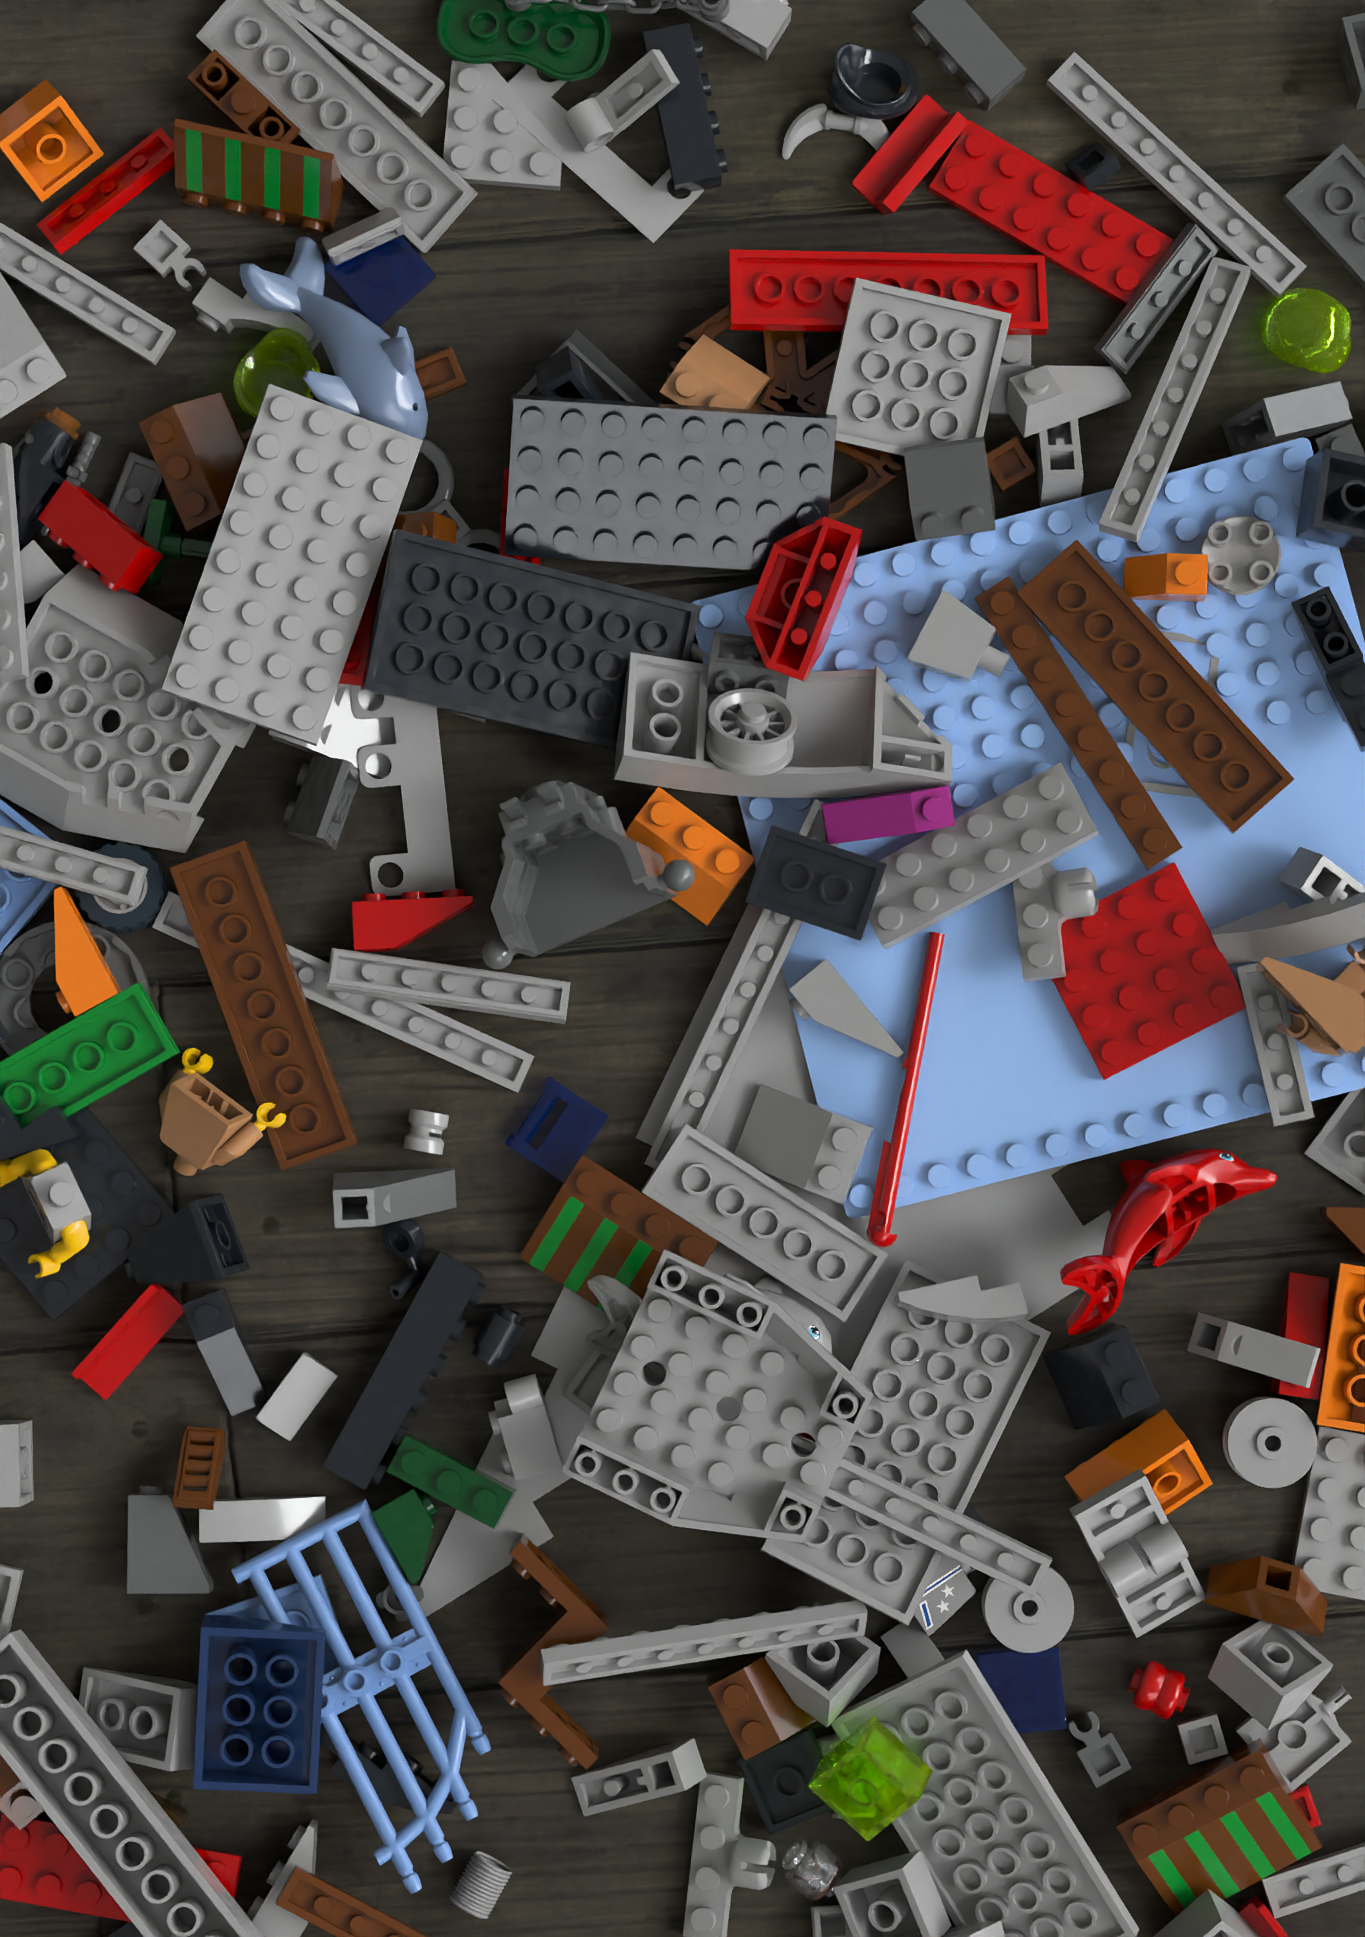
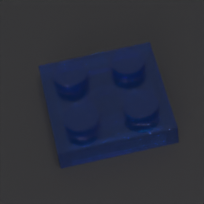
M402 235L339 265H333L331 260L324 265V269L365 317L378 327L436 278L435 273Z
M1057 1645L1036 1653H1022L1015 1650L977 1653L978 1669L1018 1733L1067 1729L1059 1647Z

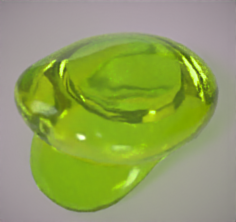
M1303 287L1287 290L1272 300L1262 316L1260 329L1265 346L1275 357L1288 364L1307 368L1318 373H1331L1339 369L1350 354L1351 318L1349 312L1339 301L1320 290Z
M277 328L270 331L260 343L255 345L244 356L234 374L233 390L239 406L247 414L257 419L269 384L310 399L313 398L314 393L303 377L307 370L320 373V368L307 339L290 328Z

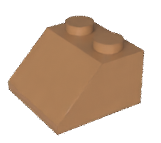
M703 334L683 356L660 390V402L672 405L751 409L770 380V377Z

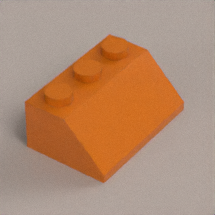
M659 786L625 832L627 836L661 854L665 865L672 860L683 859L693 866L695 870L694 883L685 891H675L677 896L671 898V900L706 926H708L755 863V858Z
M1165 1409L1155 1416L1146 1419L1140 1426L1121 1439L1112 1442L1106 1449L1088 1461L1079 1464L1073 1471L1064 1476L1079 1502H1082L1140 1468L1146 1475L1165 1515L1213 1484L1189 1439Z

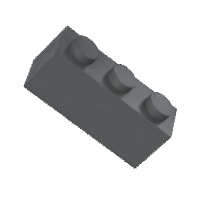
M925 0L912 11L909 23L912 36L921 46L926 47L928 45L938 56L936 61L947 75L952 76L954 74L963 83V92L973 104L979 105L981 103L988 111L1023 81L1026 68L965 0Z

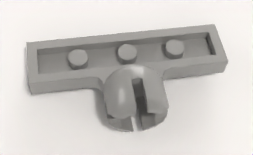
M1053 860L1012 881L1022 974L1025 982L1066 977L1061 936L1062 923L1067 919L1094 915L1098 910L1099 897H1094V892L1098 888L1096 879L1090 869L1083 867L1058 871L1054 869Z
M706 1771L707 1777L700 1781L683 1937H727L733 1888L738 1886L762 1890L770 1886L775 1868L764 1865H768L769 1860L776 1861L774 1845L770 1841L744 1837L740 1833L739 1821L744 1777Z

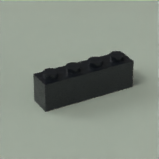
M690 23L643 32L645 55L652 49L660 50L680 82L656 103L675 196L720 187L722 183L721 173L728 172L724 149L716 150L713 135L720 134L716 111L708 112L705 97L712 96L708 73H700L697 59L704 58L699 34L692 35Z

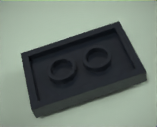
M771 825L745 902L861 941L887 864Z

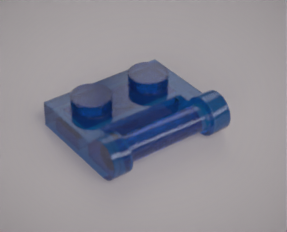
M548 1077L542 1086L545 1088L544 1092L516 1134L513 1135L511 1133L505 1144L565 1183L581 1156L584 1155L609 1116L551 1077ZM558 1098L568 1103V1106L537 1151L528 1143Z

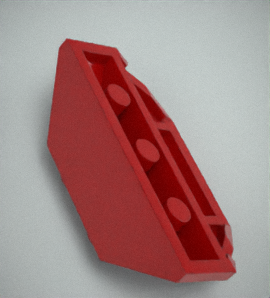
M824 516L814 521L813 524L774 543L745 616L747 625L767 669L802 682L805 681L824 650L852 578L862 536L861 529Z

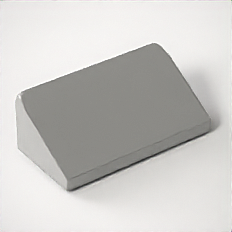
M389 207L324 237L322 243L332 264L336 266L403 235L405 230L396 210L393 207Z
M307 1352L303 1353L255 1419L291 1441L338 1375Z

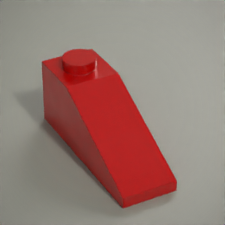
M1288 1272L1279 1336L1320 1348V1353L1309 1388L1273 1378L1271 1392L1319 1400L1325 1360L1329 1278Z

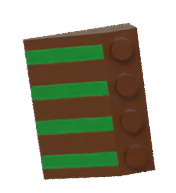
M175 118V188L180 197L184 198L186 204L198 208H207L208 204L223 207L222 211L238 217H245L246 212L261 215V220L273 225L282 226L285 221L300 224V229L313 234H322L323 230L334 232L345 187L334 154Z
M582 1155L519 1255V1258L605 1312L598 1298L588 1288L587 1281L598 1275L614 1278L643 1300L648 1289L647 1286L664 1249L704 1267L719 1241Z
M1261 1738L1123 1811L1118 1815L1116 1826L1135 1860L1175 1917L1207 1889H1210L1224 1900L1322 1848V1843Z

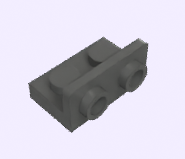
M714 632L706 685L708 693L723 694L735 689L756 688L773 692L786 699L789 676L765 667L753 637Z

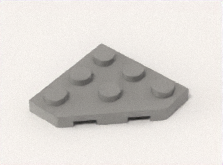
M452 61L443 160L467 183L560 191L563 162L517 122L516 115L562 159L563 147L492 64H469ZM496 95L512 111L503 110L492 98Z

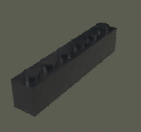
M443 1251L439 1252L322 1467L364 1490L369 1487L371 1482L376 1485L380 1483L389 1466V1463L383 1461L391 1446L395 1449L399 1448L409 1429L403 1425L410 1410L416 1414L418 1413L428 1395V1392L422 1389L429 1375L435 1378L439 1375L448 1358L442 1354V1351L449 1339L456 1343L467 1323L466 1320L461 1318L468 1304L475 1307L486 1288V1285L481 1283L484 1276L483 1273Z

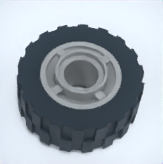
M117 842L115 845L107 844L102 846V849L93 851L148 868L137 907L76 890L82 910L97 925L114 933H135V930H143L149 927L148 924L156 920L169 892V887L166 885L167 876L162 870L161 864L140 846L135 844L127 845L125 842Z

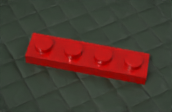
M159 127L36 225L60 255H62L175 166L173 140Z

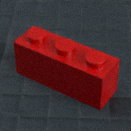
M64 480L38 517V520L50 529L47 532L49 538L64 548H67L69 545L75 550L72 557L90 570L93 568L97 569L101 573L98 579L115 592H119L122 588L137 594L164 556L90 492Z

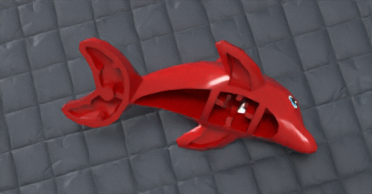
M1210 1147L1186 1150L1166 1157L1155 1164L1144 1160H1126L1120 1163L1119 1167L1128 1187L1123 1192L1112 1212L1105 1235L1102 1255H1091L1075 1259L1065 1264L1060 1270L1061 1281L1064 1285L1075 1286L1086 1292L1067 1320L1068 1334L1079 1335L1103 1324L1115 1313L1122 1300L1126 1278L1135 1264L1151 1249L1158 1245L1151 1262L1154 1266L1160 1267L1182 1251L1195 1235L1202 1219L1213 1210L1246 1195L1267 1190L1276 1183L1277 1175L1265 1168L1249 1166L1241 1158L1228 1150Z

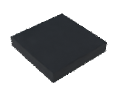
M812 1728L794 1734L747 1760H744L743 1756L737 1759L769 1835L839 1808L844 1804Z

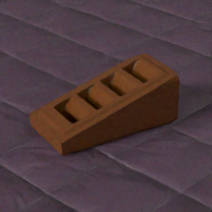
M196 1426L185 1427L173 1494V1507L214 1509L225 1454V1431L223 1429ZM185 1487L207 1488V1492L185 1490Z

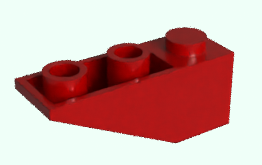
M463 889L441 891V898H426L425 892L422 891L401 893V900H386L385 894L382 893L361 895V902H352L354 950L358 952L398 951L473 907L475 899L473 896H466Z

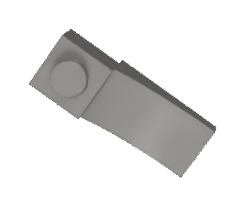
M209 277L192 302L195 310L199 313L196 319L214 332L219 327L229 334L233 328L263 330L288 338L312 352L320 342L311 327L293 313H276L265 310L253 302L248 293L242 299L211 277Z

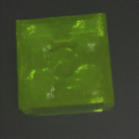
M871 1716L821 1759L808 1787L868 1842L920 1800L933 1770L880 1721Z

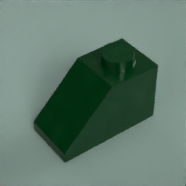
M416 1487L387 1502L371 1513L411 1584L418 1581L422 1576L436 1524L433 1514L438 1512L431 1496L426 1492L420 1493Z

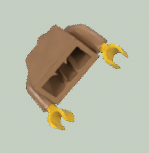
M189 1048L183 1053L182 1063L185 1067L183 1070L178 1069L159 1096L162 1122L160 1138L165 1145L177 1153L173 1167L178 1173L185 1176H192L196 1173L197 1169L204 1170L215 1164L219 1166L226 1165L245 1154L263 1137L262 1131L266 1127L279 1128L286 1120V1115L280 1113L274 1120L269 1122L267 1114L276 1104L263 1103L257 1109V1120L252 1123L250 1120L253 1114L199 1075L207 1073L212 1068L213 1058L204 1054L200 1057L199 1062L195 1064L196 1059L201 1053L196 1048Z

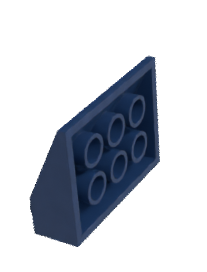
M204 1616L200 1633L193 1789L317 1794L325 1630L246 1616Z

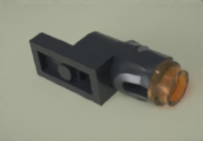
M56 406L50 414L46 412L43 417L41 416L12 450L15 494L20 498L16 503L19 546L22 548L27 546L32 540H35L44 526L38 520V517L65 480L56 473V470L63 466L70 448L79 437L77 431L82 425Z

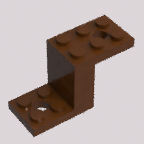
M523 1533L511 1546L509 1554L512 1556V1561L510 1564L526 1580L533 1576L541 1584L539 1593L555 1609L560 1605L564 1608L501 1671L498 1683L502 1689L499 1692L514 1708L517 1709L522 1705L530 1713L531 1718L528 1721L543 1737L546 1738L551 1734L559 1742L560 1747L558 1751L571 1765L575 1767L580 1763L587 1770L598 1759L599 1744L546 1693L553 1685L543 1686L540 1674L541 1649H547L557 1644L573 1645L586 1643L600 1638L609 1629V1617Z

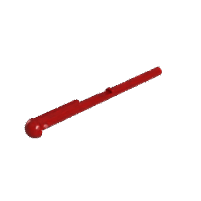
M929 932L907 1057L902 1064V1070H906L905 1080L899 1095L891 1143L885 1140L883 1142L868 1223L867 1237L874 1246L879 1248L889 1247L896 1241L898 1236L890 1234L945 937V934Z

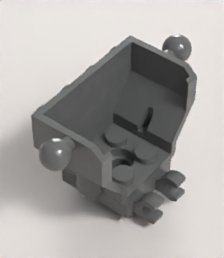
M557 780L536 785L527 790L522 795L520 801L517 797H513L499 804L500 808L504 810L498 813L506 836L501 839L503 853L499 858L503 868L490 908L501 937H493L485 942L482 947V959L490 968L502 969L511 963L513 956L517 953L531 957L540 955L677 896L675 891H685L692 886L695 880V870L688 861L683 859H675L665 865L661 854L627 836L616 807L607 808L603 796H598L597 793L572 782L565 784Z

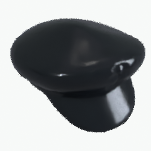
M850 42L843 43L837 48L834 55V69L830 75L828 93L832 103L839 110L852 116L885 120L905 114L915 104L919 92V77L912 65L903 57L887 51L867 49Z

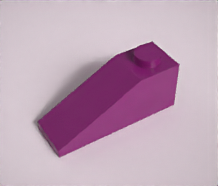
M949 785L866 795L820 804L827 844L905 835L955 826Z

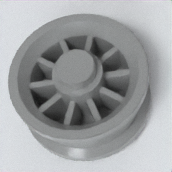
M741 688L725 692L711 703L708 712L710 729L706 735L705 748L708 756L715 764L735 774L763 776L780 771L790 763L794 753L792 736L797 728L798 717L794 707L786 699L762 689Z
M1260 1396L1241 1403L1229 1415L1223 1428L1222 1448L1228 1464L1240 1477L1261 1487L1281 1488L1295 1483L1310 1469L1316 1456L1317 1436L1310 1418L1297 1405L1277 1397Z
M1050 1566L1035 1597L991 1576L983 1589L981 1608L984 1620L992 1634L1003 1645L1012 1650L1022 1653H1036L1047 1650L1062 1640L1073 1621L1074 1600L1072 1592L1063 1577Z

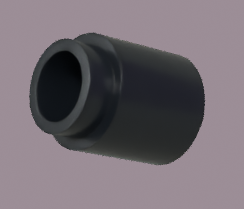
M501 1305L499 1310L491 1308L473 1340L475 1347L472 1354L481 1361L500 1368L503 1361L510 1359L526 1329V1326L520 1322L523 1315L505 1305Z

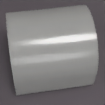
M840 1905L811 1907L813 1937H853Z

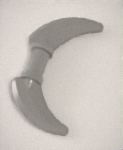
M822 103L808 108L792 122L784 138L782 157L785 160L789 159L794 149L805 138L823 129L830 130L831 128L851 131L853 134L862 136L876 151L889 137L890 133L882 120L833 113V110H827L826 105Z

